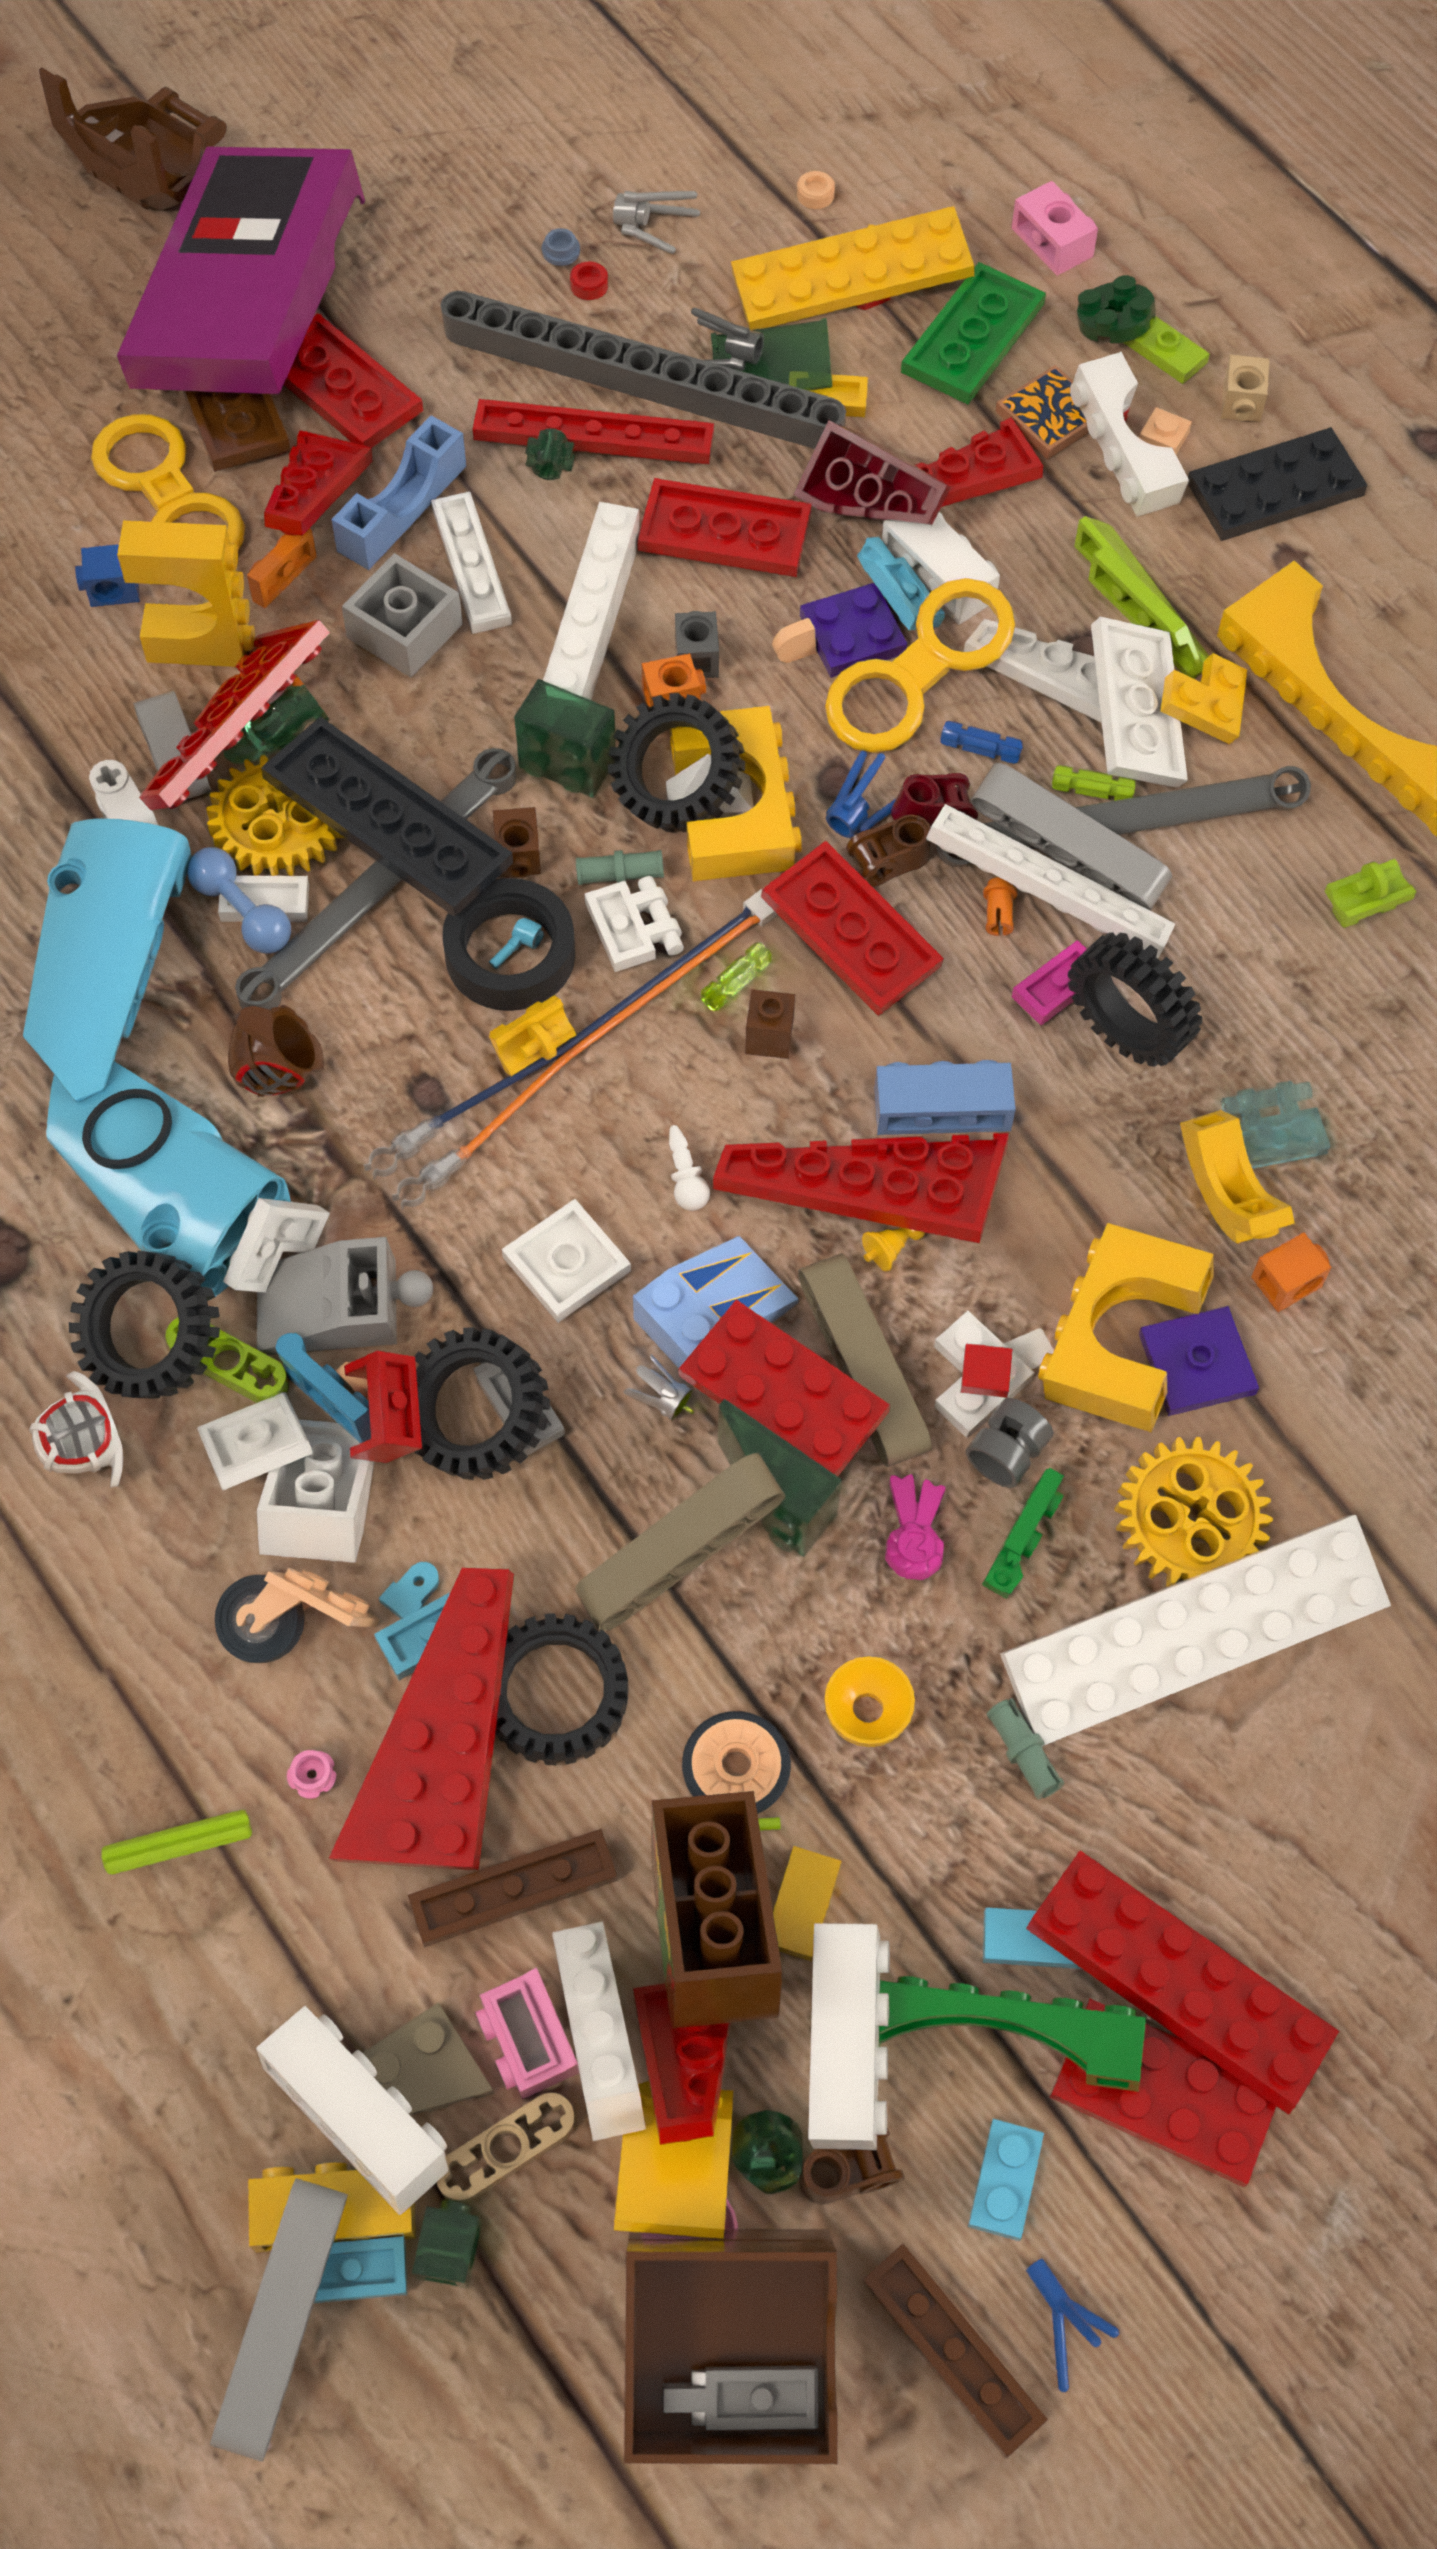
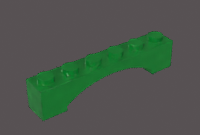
M899 1976L897 1983L880 1980V1993H888L889 2023L888 2026H879V2047L881 2043L894 2037L926 2028L941 2026L993 2028L1025 2036L1061 2053L1086 2072V2084L1139 2092L1146 2017L1136 2016V2010L1120 2005H1106L1104 2012L1083 2009V2002L1070 1998H1053L1052 2004L1031 2002V1995L1012 1990L1001 1991L1000 1997L979 1994L980 1989L978 1987L962 1983H951L948 1990L928 1987V1981L912 1976Z

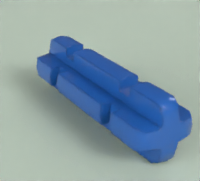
M950 720L946 721L943 726L940 738L943 745L957 748V745H962V750L994 759L996 755L1001 756V761L1012 764L1017 763L1020 759L1023 749V741L1010 736H1007L1006 740L1001 739V734L972 726L964 729L962 728L963 724Z

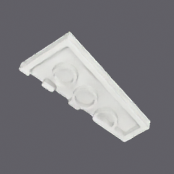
M984 619L965 642L963 652L979 650L989 644L997 632L998 622ZM1015 628L1011 644L998 660L987 667L1102 723L1095 657L1073 651V644L1061 640L1045 643L1037 640L1036 633Z

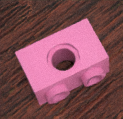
M1053 181L1015 199L1012 229L1057 276L1094 256L1098 227L1090 217L1086 216L1073 203L1071 197L1064 193Z

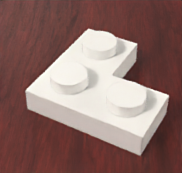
M258 1198L254 1209L248 1217V1224L239 1245L231 1257L230 1266L223 1282L234 1290L266 1292L283 1251L303 1253L315 1249L330 1213L318 1205Z
M969 1311L937 1337L934 1347L961 1373L966 1343L1008 1348ZM1013 1352L1007 1398H1013L1033 1380L1035 1373ZM961 1377L935 1400L934 1408L968 1439L989 1420L997 1407L1006 1398L960 1393Z

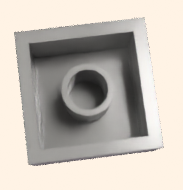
M395 553L342 605L347 638L410 678L463 625L459 592Z

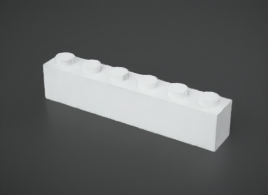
M599 502L538 695L540 727L581 735L637 552L639 509Z

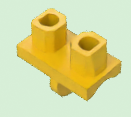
M555 995L543 1003L539 1001L526 1009L524 1015L508 1025L501 1024L490 1031L489 1034L505 1072L510 1076L518 1073L541 1057L550 1060L557 1055L556 1048L576 1036L574 1028L565 1015L561 999Z

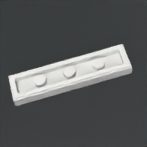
M466 492L431 500L433 514L472 634L512 625L510 610L471 493Z

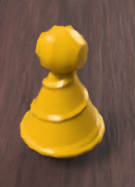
M906 1228L865 1232L862 1236V1245L867 1252L864 1254V1259L867 1262L873 1260L882 1271H890L893 1262L896 1261L898 1254L905 1247L908 1238L918 1240L925 1235V1232Z

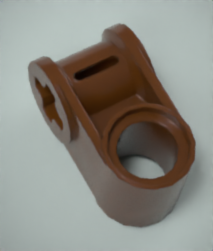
M905 815L890 823L856 834L847 843L846 851L849 857L856 859L862 870L861 876L872 887L879 886L894 877L920 869L927 863L930 854V841L926 837L931 828L924 818L918 815ZM913 841V842H916V843H915V844H907V843H905V842Z
M888 2126L886 2135L877 2134V2150L817 2149L811 2152L805 2160L798 2178L799 2187L803 2195L813 2203L819 2205L830 2204L860 2193L866 2194L881 2190L904 2180L903 2171L896 2169L886 2139L890 2135ZM821 2163L830 2165L837 2173V2186L831 2189L818 2187L811 2178V2168Z

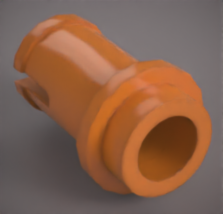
M1000 877L992 878L983 889V897L987 900V923L985 930L990 935L999 936L1000 920V924L1003 926L1002 933L1005 936L1011 934L1014 929L1013 900L1017 898V889L1013 884Z

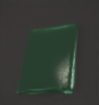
M821 318V321L753 330L764 334L763 351L757 364L746 362L745 369L742 372L807 391L833 387L827 318ZM717 332L711 333L713 359H731V354L725 352L727 336L724 334L717 335Z

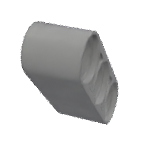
M174 691L133 703L157 772L167 761L181 755L176 746L183 737L191 735ZM207 776L200 780L196 779L187 788L190 792L187 799L211 792Z

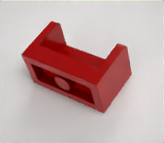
M377 1350L344 1365L345 1376L367 1379L371 1439L351 1447L350 1458L388 1463L422 1449L415 1357Z

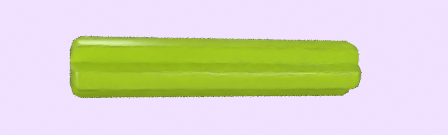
M241 1809L109 1844L101 1849L103 1866L108 1874L113 1875L248 1839L252 1836L251 1822L247 1812Z

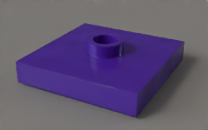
M1229 1306L1140 1328L1139 1337L1150 1367L1167 1371V1395L1164 1400V1406L1168 1416L1257 1394L1259 1386Z

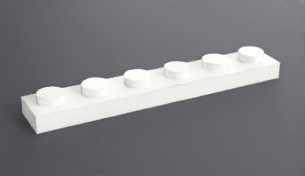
M946 804L926 837L927 840L937 844L942 850L954 853L975 864L982 871L992 873L1015 885L1019 890L1030 893L1052 904L1057 910L1077 917L1092 925L1099 932H1114L1116 936L1122 932L1127 933L1129 940L1134 936L1142 939L1144 950L1150 944L1158 949L1157 958L1163 951L1175 926V923Z

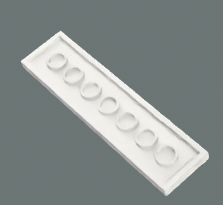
M1349 1515L1002 1652L1000 1655L1027 1724L1033 1734H1040L1045 1742L1044 1745L1387 1608L1391 1604L1357 1516Z

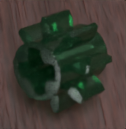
M557 429L540 430L538 439L528 438L525 454L528 455L526 466L532 467L534 474L541 479H558L561 476L562 469L572 471L575 458L573 454L574 442H568L567 436Z

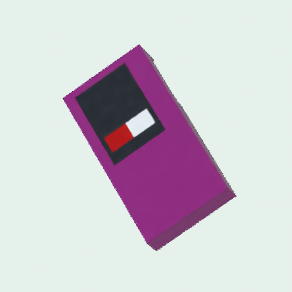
M206 147L117 353V358L129 389L280 393L336 267L334 248L337 236L354 199L357 197L360 204L365 203L351 149Z

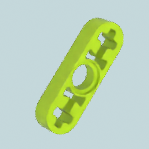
M179 1317L174 1319L166 1329L165 1337L170 1350L175 1344L178 1334ZM220 1330L219 1338L209 1337L207 1345L215 1347L216 1351L213 1358L202 1357L201 1362L207 1366L203 1374L255 1403L280 1393L286 1392L287 1394L289 1382L285 1369L280 1362ZM232 1350L240 1355L239 1363L230 1370H221L214 1365L215 1358L223 1351ZM250 1363L254 1374L264 1379L273 1374L276 1384L274 1386L266 1384L262 1389H259L257 1379L247 1373Z

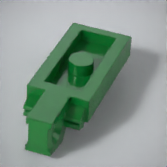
M1046 1468L998 1552L994 1563L981 1584L982 1586L1007 1599L1024 1576L1019 1564L1022 1560L1021 1555L1027 1559L1031 1557L1043 1535L1035 1530L1042 1516L1051 1519L1063 1499L1064 1494L1057 1491V1488L1064 1475L1051 1468Z

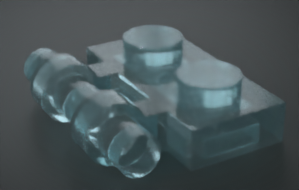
M1290 1080L1276 1083L1275 1088L1256 1092L1253 1088L1238 1090L1235 1096L1222 1098L1221 1106L1223 1111L1229 1114H1241L1243 1122H1240L1252 1169L1328 1153L1331 1145L1318 1108L1300 1110L1297 1103L1298 1101L1312 1098V1087L1308 1081L1293 1084ZM1279 1106L1281 1114L1261 1118L1259 1109Z

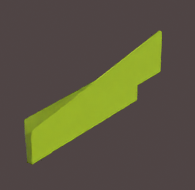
M1087 516L1081 518L1078 522L1074 547L1091 563L1088 581L1132 624L1170 632L1173 664L1183 674L1193 679L1202 675L1203 662L1209 657V654L1114 528L1105 522Z

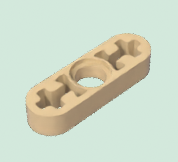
M557 2093L542 2094L445 2156L448 2172L437 2181V2186L442 2195L450 2202L456 2204L469 2203L567 2140L575 2126V2115L571 2103L564 2096ZM549 2106L553 2112L562 2109L565 2112L560 2118L562 2128L559 2131L553 2132L547 2126L536 2132L534 2136L540 2144L531 2149L527 2134L517 2123L526 2118L531 2129L542 2121L541 2110L544 2107ZM503 2133H511L521 2141V2152L510 2163H500L491 2155L492 2142ZM481 2147L487 2165L495 2173L485 2178L483 2168H480L469 2177L471 2187L468 2190L462 2191L458 2185L449 2188L446 2183L452 2179L450 2168L459 2164L465 2170L478 2163L477 2158L472 2152Z

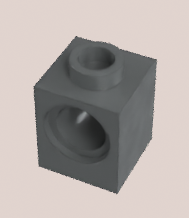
M716 611L675 613L676 656L690 654L695 670L702 669L704 678L719 677V642Z

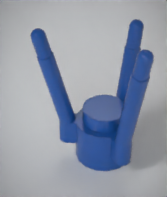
M862 750L859 752L834 803L826 811L827 823L839 835L851 838L856 832L860 833L871 829L872 826L891 814V808L896 799L868 818L867 812L870 807L861 796L885 760L883 753L877 755L852 793H850L867 757L866 751Z

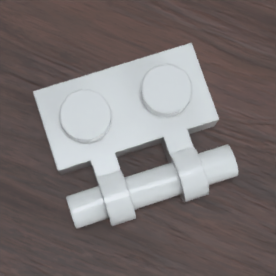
M652 876L640 879L638 881L640 892L634 894L630 893L626 881L585 893V904L614 972L656 959L653 944L658 942L664 944L669 955H677L684 949L680 939L682 931L676 919L670 917L666 908L668 900L664 890L661 887H657ZM644 911L650 913L654 923L644 925L640 913Z

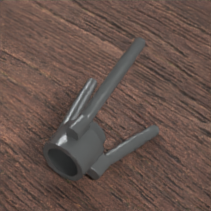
M694 307L691 309V314L698 317L697 323L727 336L725 352L731 354V359H710L704 361L744 371L746 362L751 364L759 362L764 346L763 333L736 325Z

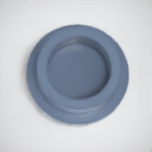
M563 228L554 229L546 235L542 243V255L547 262L553 265H569L579 257L580 244L571 231Z

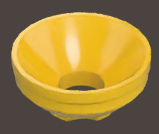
M867 1656L850 1660L834 1672L826 1687L824 1704L828 1720L839 1736L857 1746L877 1747L892 1742L903 1733L912 1718L915 1697L908 1677L899 1667L885 1659ZM863 1697L876 1699L883 1710L880 1718L870 1723L859 1720L853 1712V1706L857 1700Z

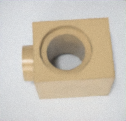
M1230 355L1223 382L1221 418L1251 422L1261 421L1268 392L1270 359Z

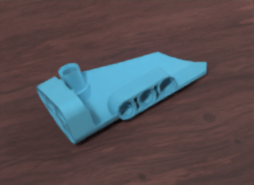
M99 818L74 822L71 824L58 864L52 868L48 875L49 893L23 1037L50 1068L75 1102L104 1092L121 1038L127 1039L134 1026L162 941L164 930L162 918L169 897H180L187 876L188 863L192 857L187 838L173 829L123 819ZM66 885H79V887L70 894H63L60 892L62 888Z

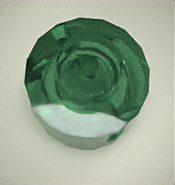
M763 2110L749 2114L738 2122L733 2131L732 2162L736 2169L750 2183L765 2194L786 2191L797 2183L802 2172V2131L792 2118L777 2111Z

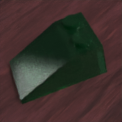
M723 1399L718 1407L719 1446L730 1466L745 1456L755 1453L761 1455L786 1496L780 1505L760 1519L765 1530L769 1532L770 1540L776 1546L786 1552L794 1550L805 1557L838 1514L842 1479L735 1405Z

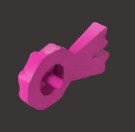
M912 1474L905 1476L903 1479L891 1475L889 1486L900 1527L892 1531L887 1539L885 1560L900 1577L924 1580L936 1573L941 1568L943 1562L944 1542L938 1537L931 1526L943 1499L945 1486H933L929 1480L925 1479L917 1503Z

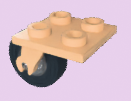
M288 1568L286 1573L268 1571L267 1575H250L231 1584L218 1601L215 1611V1629L221 1644L236 1658L249 1663H268L282 1658L294 1648L303 1632L305 1622L304 1611L311 1606L347 1626L376 1627L380 1618L367 1612L370 1604L348 1592H344L341 1595L334 1591H328L326 1587L329 1582L324 1578L304 1569L302 1572Z

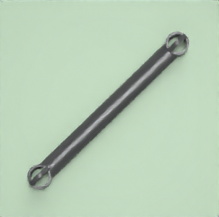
M491 748L478 754L474 760V770L440 802L467 820L492 795L504 794L511 790L516 783L517 775L514 758L509 752L503 749ZM497 764H501L510 770L502 778L488 779L489 774ZM375 861L261 968L248 969L239 976L236 981L235 990L240 1007L242 1009L249 1006L266 1009L278 1007L281 1003V993L402 879L378 861ZM267 983L274 987V991L266 999L250 1001L253 992L260 984Z
M1285 766L1268 775L1075 808L1120 835L1271 808L1288 811L1302 805L1308 799L1311 792V783L1308 775L1302 769L1296 766ZM1283 773L1294 776L1299 782L1274 788L1276 778ZM1300 792L1298 800L1292 803H1286L1277 797ZM994 821L983 823L1031 849H1037ZM936 844L939 858L945 864L952 867H962L971 863L965 859L950 857L948 852L942 850Z

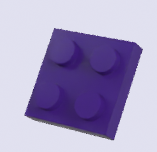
M875 583L800 605L801 620L809 618L815 628L816 650L830 678L838 676L841 671L856 662L871 659H893L907 649V642Z

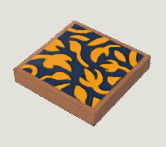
M1056 365L996 403L995 412L1004 420L1012 417L1028 443L1047 460L1089 433L1087 420L1080 407L1075 406L1071 398L1070 387L1073 380Z

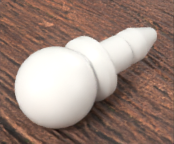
M673 1125L670 1127L669 1146L670 1150L673 1151L672 1157L675 1167L678 1169V1172L671 1174L672 1180L677 1182L674 1189V1197L678 1205L683 1209L689 1211L699 1210L707 1204L710 1198V1188L708 1183L700 1177L702 1173L701 1166L692 1167L693 1161L690 1150L687 1149V1140L680 1129Z

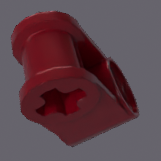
M962 773L946 775L913 774L905 779L891 808V816L895 821L905 815H918L924 818L931 828L945 804L975 820L978 818V811L970 802L968 795L970 782L966 775Z

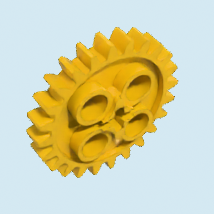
M261 754L260 764L256 766L248 759L244 760L245 771L243 772L231 767L229 771L232 781L224 779L217 781L220 792L210 793L212 806L206 807L209 819L207 822L210 837H213L214 846L227 852L233 860L236 859L239 871L244 870L251 864L254 876H259L264 868L269 869L271 876H277L279 869L285 868L289 876H294V866L300 865L307 872L311 871L310 859L314 858L324 863L325 855L323 849L329 851L337 850L335 838H344L342 835L263 779L261 767L269 761L265 754Z
M1177 1437L1172 1443L1171 1452L1162 1442L1158 1443L1154 1448L1155 1458L1144 1452L1138 1459L1141 1468L1131 1466L1125 1475L1132 1483H1122L1117 1492L1129 1500L1120 1501L1114 1507L1115 1512L1127 1515V1518L1119 1522L1116 1526V1531L1130 1532L1131 1537L1122 1547L1123 1549L1138 1548L1140 1554L1136 1557L1133 1564L1138 1566L1149 1561L1152 1564L1148 1576L1150 1579H1153L1162 1571L1167 1574L1166 1587L1174 1585L1179 1578L1184 1581L1258 1552L1259 1550L1254 1545L1264 1546L1269 1541L1270 1537L1259 1530V1528L1267 1527L1273 1522L1272 1517L1260 1513V1510L1265 1508L1271 1502V1499L1256 1496L1255 1492L1264 1484L1263 1479L1248 1480L1246 1476L1251 1471L1253 1465L1248 1463L1238 1468L1234 1464L1238 1454L1236 1450H1233L1224 1458L1220 1456V1442L1218 1441L1207 1451L1203 1450L1201 1437H1196L1189 1449L1186 1448L1182 1438ZM1185 1473L1193 1478L1196 1490L1187 1491L1181 1488L1177 1483L1176 1474ZM1158 1489H1163L1167 1497L1160 1496ZM1225 1500L1234 1507L1236 1517L1233 1519L1222 1516L1218 1512L1216 1501ZM1191 1507L1199 1511L1195 1522L1187 1517ZM1160 1510L1164 1512L1170 1519L1171 1528L1162 1529L1157 1527L1151 1519V1511ZM1220 1532H1226L1229 1535V1540L1223 1539ZM1195 1537L1205 1540L1211 1549V1555L1209 1557L1198 1555L1191 1546V1538Z

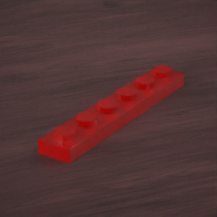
M478 399L472 431L473 440L709 465L714 438V423Z

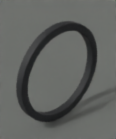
M128 1089L115 1093L99 1103L88 1116L82 1132L84 1148L94 1162L106 1168L125 1169L141 1164L155 1155L166 1142L172 1126L171 1112L165 1101L152 1091ZM144 1098L160 1106L163 1113L161 1131L155 1141L143 1152L130 1158L112 1160L98 1155L93 1150L91 1144L93 1127L98 1118L114 1104L126 1099Z

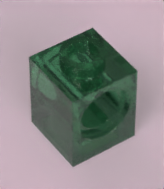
M441 2200L440 2209L426 2206L412 2274L416 2279L469 2289L482 2227L480 2217L471 2215L472 2206L448 2200Z

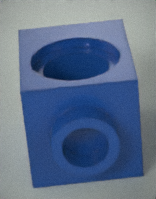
M119 544L81 548L82 565L75 566L76 580L79 591L86 590L90 607L140 602L139 583H125L117 556Z

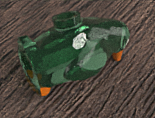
M297 675L290 686L272 695L267 701L270 707L261 717L254 721H249L241 729L243 737L230 749L223 750L224 756L228 761L234 764H244L246 759L253 762L260 760L261 755H266V757L274 755L302 733L310 722L316 721L320 716L326 721H330V718Z

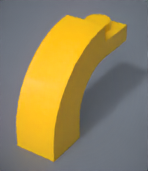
M1219 1110L1180 1123L1186 1153L1199 1190L1215 1221L1232 1241L1238 1244L1253 1238H1269L1277 1235L1279 1228L1294 1224L1291 1206L1269 1195L1256 1178L1245 1149L1239 1118Z

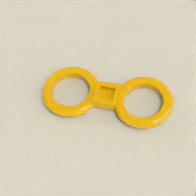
M131 414L114 420L100 431L93 442L91 455L96 473L113 487L125 491H142L157 511L151 522L172 523L181 515L194 511H207L218 515L227 523L230 543L236 544L237 549H240L244 542L245 524L239 510L225 498L211 493H194L192 486L180 471L185 463L187 446L181 431L170 421L152 414ZM134 433H151L160 436L169 445V454L163 463L152 470L142 473H128L117 469L109 461V452L117 441L124 436Z
M970 578L945 582L932 590L920 605L915 624L918 639L893 662L871 659L856 662L841 671L829 687L825 703L828 724L838 739L855 750H864L870 753L893 750L907 742L921 725L925 709L923 694L948 673L950 669L959 671L981 669L998 660L1011 644L1015 629L1012 606L1000 590L985 581ZM969 597L979 599L989 605L995 613L998 622L995 636L989 644L979 650L969 652L951 650L940 642L933 629L934 617L944 604L953 599ZM871 678L889 680L899 686L906 696L908 704L906 715L901 722L891 730L878 734L861 732L850 725L842 709L844 697L851 687L862 680Z

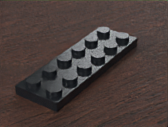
M321 716L261 767L264 780L453 917L458 915L513 864V854L511 851Z

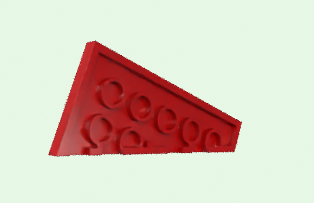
M315 620L257 635L253 642L256 650L249 655L241 657L235 666L240 674H236L222 683L195 720L194 724L198 730L190 736L183 737L176 746L181 755L163 764L139 798L150 810L174 809L187 799L190 794L187 788L196 779L204 778L215 768L217 762L214 759L219 753L237 744L243 737L241 729L249 721L258 719L268 710L270 704L267 701L272 695L290 686L296 678L294 671L301 664H306L313 660L321 652L322 647L319 644L330 633L322 622Z
M993 1133L992 1140H969V1134L952 1135L951 1141L927 1142L922 1136L851 1139V1145L827 1146V1140L810 1141L809 1147L785 1148L780 1142L727 1144L724 1146L713 1176V1189L980 1244L1008 1146L1009 1133Z
M461 1568L329 1859L335 1862L479 1871L514 1574L509 1569Z

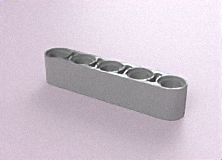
M995 763L971 799V803L980 813L1057 862L1150 911L1172 878L1170 869L1162 862L1005 764Z
M298 2178L295 2179L219 2412L210 2446L263 2462L348 2194Z

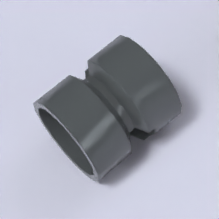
M1006 1398L989 1418L988 1425L990 1428H983L979 1431L967 1447L965 1454L973 1467L990 1481L1002 1487L1014 1488L1030 1468V1458L1040 1455L1052 1439L1054 1432L1046 1418L1036 1409L1018 1399Z

